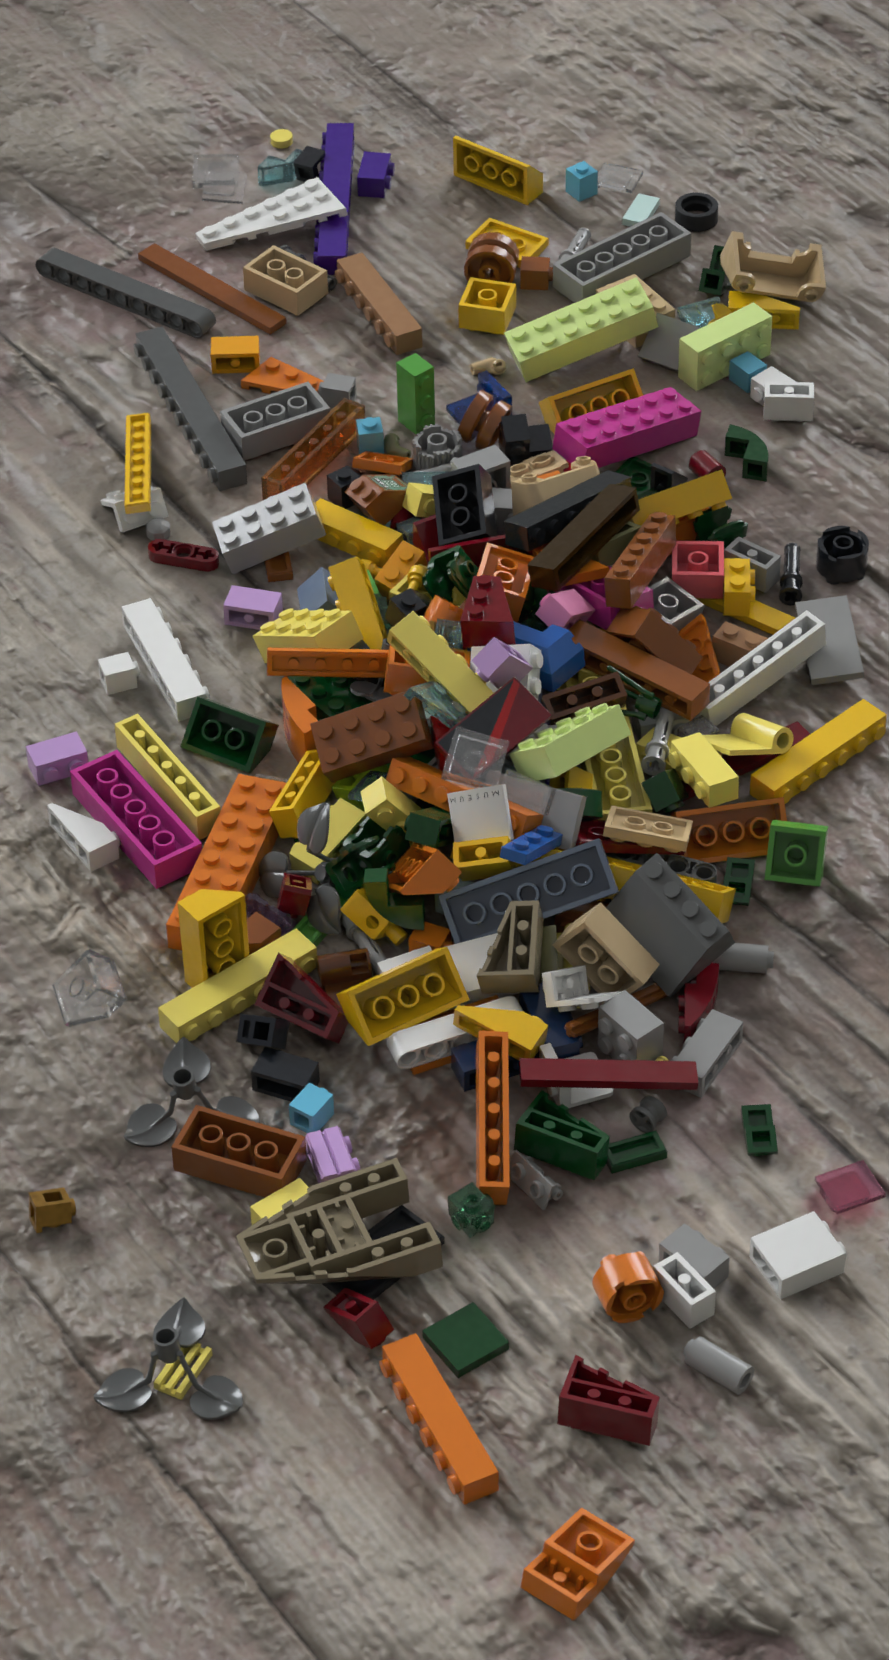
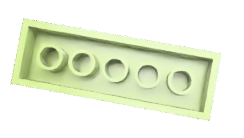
M636 277L506 331L504 334L510 353L525 382H528L659 326L653 305Z

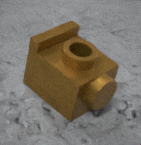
M64 1187L29 1192V1219L36 1233H42V1227L55 1228L62 1224L72 1223V1216L76 1215V1205L74 1199L69 1198Z

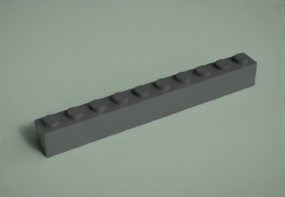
M163 326L136 333V343L133 345L137 358H141L142 366L145 371L149 372L152 384L157 385L161 399L164 398L166 400L167 409L169 412H173L177 426L182 427L184 438L190 441L193 453L198 454L201 467L207 469L210 482L215 483L219 491L247 484L246 463Z

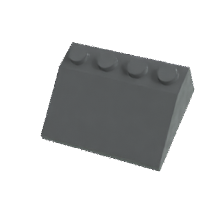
M658 853L633 873L606 907L660 964L650 977L669 998L735 943L729 930Z

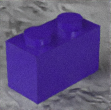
M364 151L357 176L358 196L385 198L387 189H391V176L395 174V163L391 162V153Z

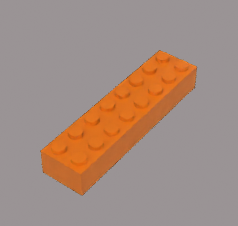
M238 773L166 923L168 948L182 951L178 902L186 896L200 889L238 891L245 895V903L247 905L260 877V862L266 854L272 851L279 836L269 810L286 785L285 782Z

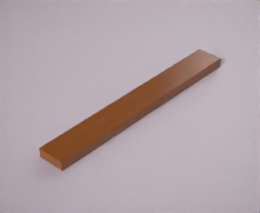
M155 243L138 253V259L141 262L268 334L274 333L287 324L285 316Z

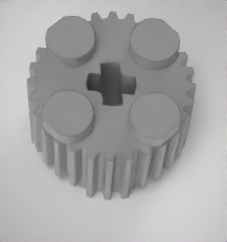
M437 423L435 425L430 424V426L425 425L423 431L412 439L415 470L450 463V460L454 457H462V437L459 431H448L447 428L443 429Z

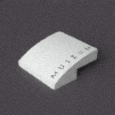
M506 784L447 793L454 842L508 836L510 840H514Z

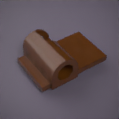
M367 948L316 956V968L321 988L325 989V992L340 1007L337 993L372 978V967Z

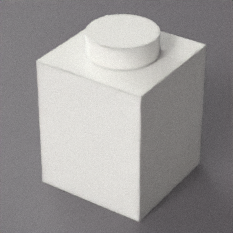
M128 652L98 659L100 680L107 695L138 688L139 666L137 661H132Z

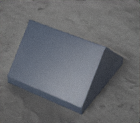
M321 567L297 588L300 610L306 608L309 610L323 608L324 611L337 609L335 600H338L336 591H332L329 585L328 577L331 575L328 570Z

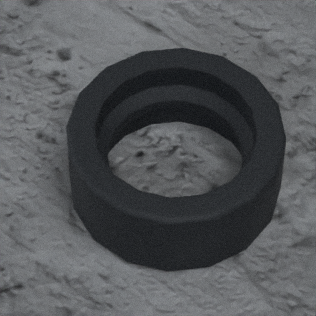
M693 192L685 194L675 202V222L691 232L707 231L718 222V202L714 197L704 193ZM695 210V211H703V212H706V213L693 214V213H689V211Z

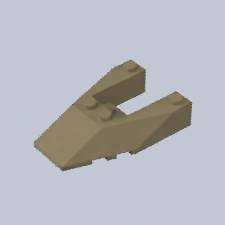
M397 1158L313 1185L307 1189V1194L294 1202L289 1200L282 1205L281 1211L269 1219L265 1216L236 1235L238 1245L257 1284H321L414 1277L443 1267L441 1242L430 1221L373 1241L362 1221V1218L410 1203L408 1178Z

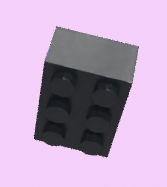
M480 464L432 476L439 546L497 536L491 475Z

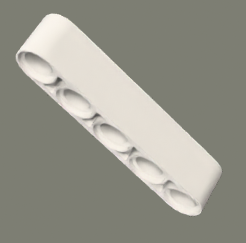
M513 996L503 997L475 1006L523 1011L519 1002ZM453 1013L397 1031L389 1036L386 1045L397 1066L400 1069H410L450 1056L451 1048L475 1041L477 1038L453 1025Z

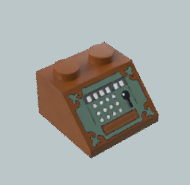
M395 474L362 475L355 479L344 492L360 512L370 520L385 526L404 508L402 504L408 485Z

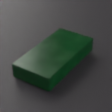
M657 1130L609 1143L607 1166L611 1174L666 1159L667 1150Z

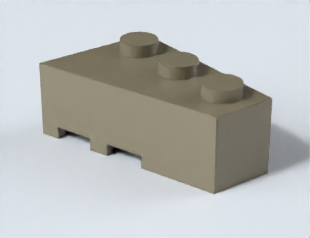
M539 900L510 901L498 927V935L493 945L487 951V959L482 969L480 968L477 973L482 994L539 992L544 923Z

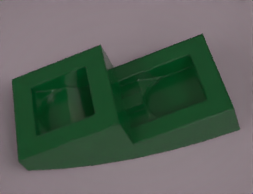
M727 857L723 885L736 889L733 900L735 905L749 906L755 860Z
M771 1104L741 1106L742 1126L748 1156L778 1154Z

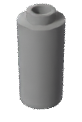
M734 943L712 963H719V970L767 974V968H773L774 951H769V945Z
M701 1336L695 1340L691 1339L684 1348L683 1355L687 1365L737 1395L745 1391L753 1378L754 1367Z

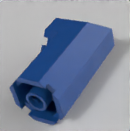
M514 622L515 643L531 644L541 650L543 655V666L540 668L542 690L550 693L554 692L585 666L584 648L580 643L575 644L572 641L574 635L570 630L552 624L542 632Z

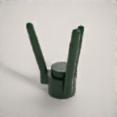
M610 665L607 666V670L611 673L618 671ZM618 671L622 681L641 693L638 695L625 689L627 696L636 700L635 709L638 712L621 709L623 715L638 718L642 721H645L647 717L655 719L660 712L662 699L654 697L655 693L644 689Z

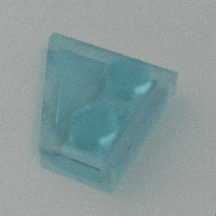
M720 297L677 307V316L683 322L702 328L715 318L712 305L720 304Z
M430 681L410 687L404 694L410 701L413 697H417L427 704L424 711L439 719L450 729L467 716L464 707L460 703L453 701L446 694V689L437 682Z

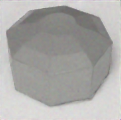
M163 518L149 521L146 524L147 538L152 541L169 538L170 522Z

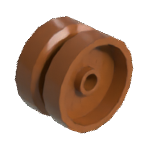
M494 232L480 234L473 239L464 265V275L469 282L470 277L512 283L519 263V250L516 244L509 237Z
M484 390L479 391L457 430L461 434L462 441L465 443L471 442L476 437L475 447L478 450L495 445L499 438L501 416H510L513 409L510 404L502 400L493 406V395Z

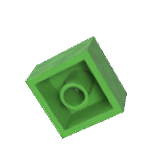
M773 820L770 825L764 880L820 887L823 879L828 826Z

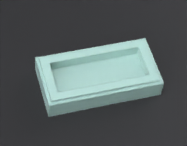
M638 193L622 218V225L631 227L653 216L660 205V198Z

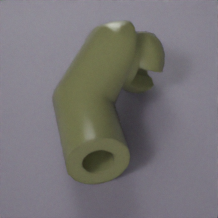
M388 433L384 437L386 454L411 457V450L400 447L398 435Z

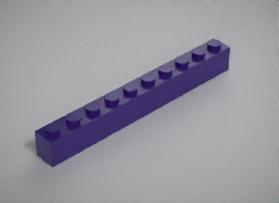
M327 123V131L322 132L321 150H324L326 155L320 162L319 179L345 206L348 214L340 217L339 214L327 216V221L323 222L316 220L313 264L327 270L328 275H335L337 260L347 257L355 144L354 123Z

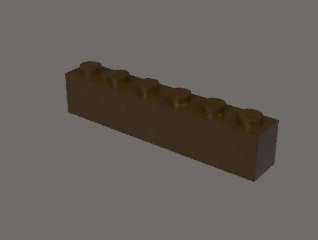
M609 484L527 564L532 587L559 592L640 510L636 488Z

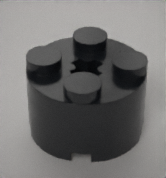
M834 526L823 531V535L818 538L816 568L826 578L827 583L837 585L840 582L862 580L865 577L869 551L868 537L860 530H858V533L850 531L849 526Z

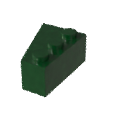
M541 1090L516 1122L513 1150L595 1180L607 1164L610 1136L583 1117L578 1120L568 1113V1107L564 1104L556 1105L548 1099L549 1094Z

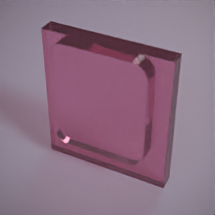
M864 1160L815 1176V1182L819 1186L820 1194L829 1208L836 1212V1214L885 1198L886 1195Z

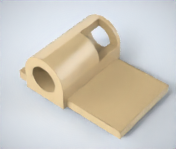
M552 450L511 466L510 477L511 481L521 479L523 474H536L540 476L557 470L560 473H564L563 469L568 468L569 465L566 460Z

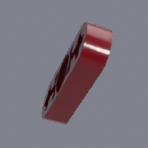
M155 539L148 544L149 559L154 563L204 572L214 571L219 567V553L211 547L165 539ZM179 554H189V556H186V557H179L178 555H179Z

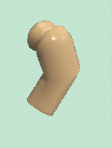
M488 358L470 364L472 375L484 372L501 375L506 370V363L502 359Z

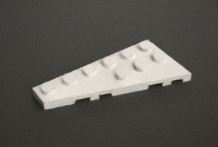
M316 177L307 180L295 188L287 189L284 193L273 198H268L260 204L248 207L236 215L226 217L214 225L206 226L195 234L197 241L208 251L232 245L236 239L247 237L248 240L257 238L256 234L268 232L269 235L304 227L307 221L318 220L323 222L327 221V216L339 214L340 217L348 214L345 206Z

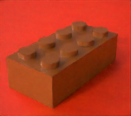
M413 689L310 724L322 772L331 782L391 763L392 758L409 757L434 748L421 698Z
M199 1105L194 1107L171 1147L174 1171L261 1197H267L295 1181L307 1161L305 1136Z

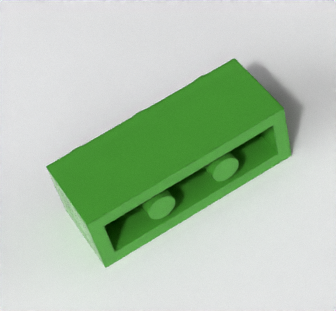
M414 353L396 362L398 421L417 435L423 431L425 425H435L434 366Z

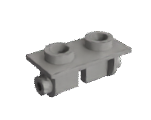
M517 1150L514 1151L509 1164L510 1179L542 1210H545L550 1199L559 1200L562 1197V1186L549 1176H544V1171L533 1161L532 1157L522 1155Z

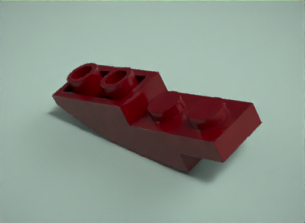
M711 963L694 977L690 984L685 983L684 995H679L678 1012H684V1016H679L678 1034H684V1042L688 1037L694 1035L699 1021L702 1018H706L711 1010L715 1008L718 995L719 963Z

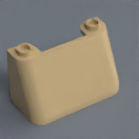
M732 231L721 252V266L732 287L737 291L815 302L822 297L826 290L822 246L819 244L810 243L809 249L805 252L800 253V250L795 249L791 257L751 251V242L744 243L743 233Z
M580 456L571 463L572 470L545 479L537 478L536 474H523L521 479L511 481L513 516L599 475L600 471L597 463L591 460L589 456Z

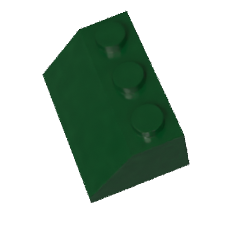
M197 697L180 747L242 771L252 773L271 750L279 725L213 700Z

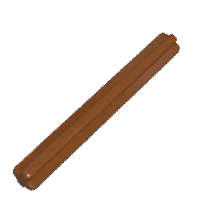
M656 983L631 994L643 1006L667 997ZM599 1009L567 1022L564 1026L566 1035L576 1038L598 1028Z

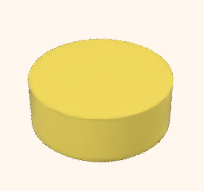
M286 129L273 131L270 134L271 145L279 149L288 148L293 143L292 132Z

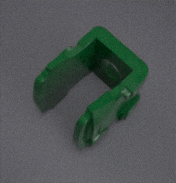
M728 506L712 511V508L703 511V515L697 516L695 521H693L694 530L697 532L695 541H724L725 549L738 536L741 538L746 537L748 523L742 520L727 523L732 513V509L728 508Z
M457 545L430 559L427 571L422 577L423 585L432 598L438 595L453 603V598L451 597L453 588L456 587L467 598L473 577L477 576L479 568L461 546Z
M368 816L360 824V830L356 834H350L343 842V846L351 842L356 844L378 835L379 841L355 857L364 873L365 869L381 868L391 863L396 864L401 856L410 848L409 840H405L406 834L400 826H390L386 831Z
M378 835L356 844L351 842L339 850L341 855L325 865L326 872L342 898L349 899L356 890L364 888V872L355 857L379 841ZM391 863L381 868H388V875L395 871L396 865ZM344 870L350 873L352 882L347 880Z

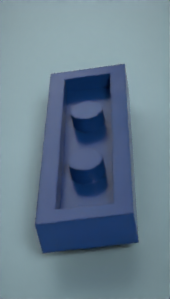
M537 826L535 829L502 846L500 858L526 865L560 846L563 834L554 832V829L549 826Z

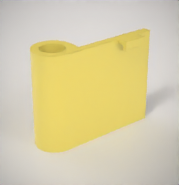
M741 713L734 718L730 734L703 735L716 751L729 756L783 754L793 744V733L789 728L747 713Z

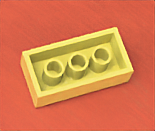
M308 608L302 610L286 609L279 614L278 619L263 624L260 627L261 630L253 635L265 663H267V647L349 649L364 639L352 611H340L339 609L324 611L323 608L317 610H309Z

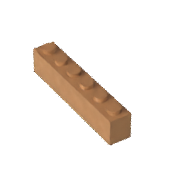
M361 252L338 259L337 270H335L337 282L341 283L347 295L354 299L357 308L364 312L367 321H371L377 334H381L387 347H391L396 355L422 348L421 326L366 256Z

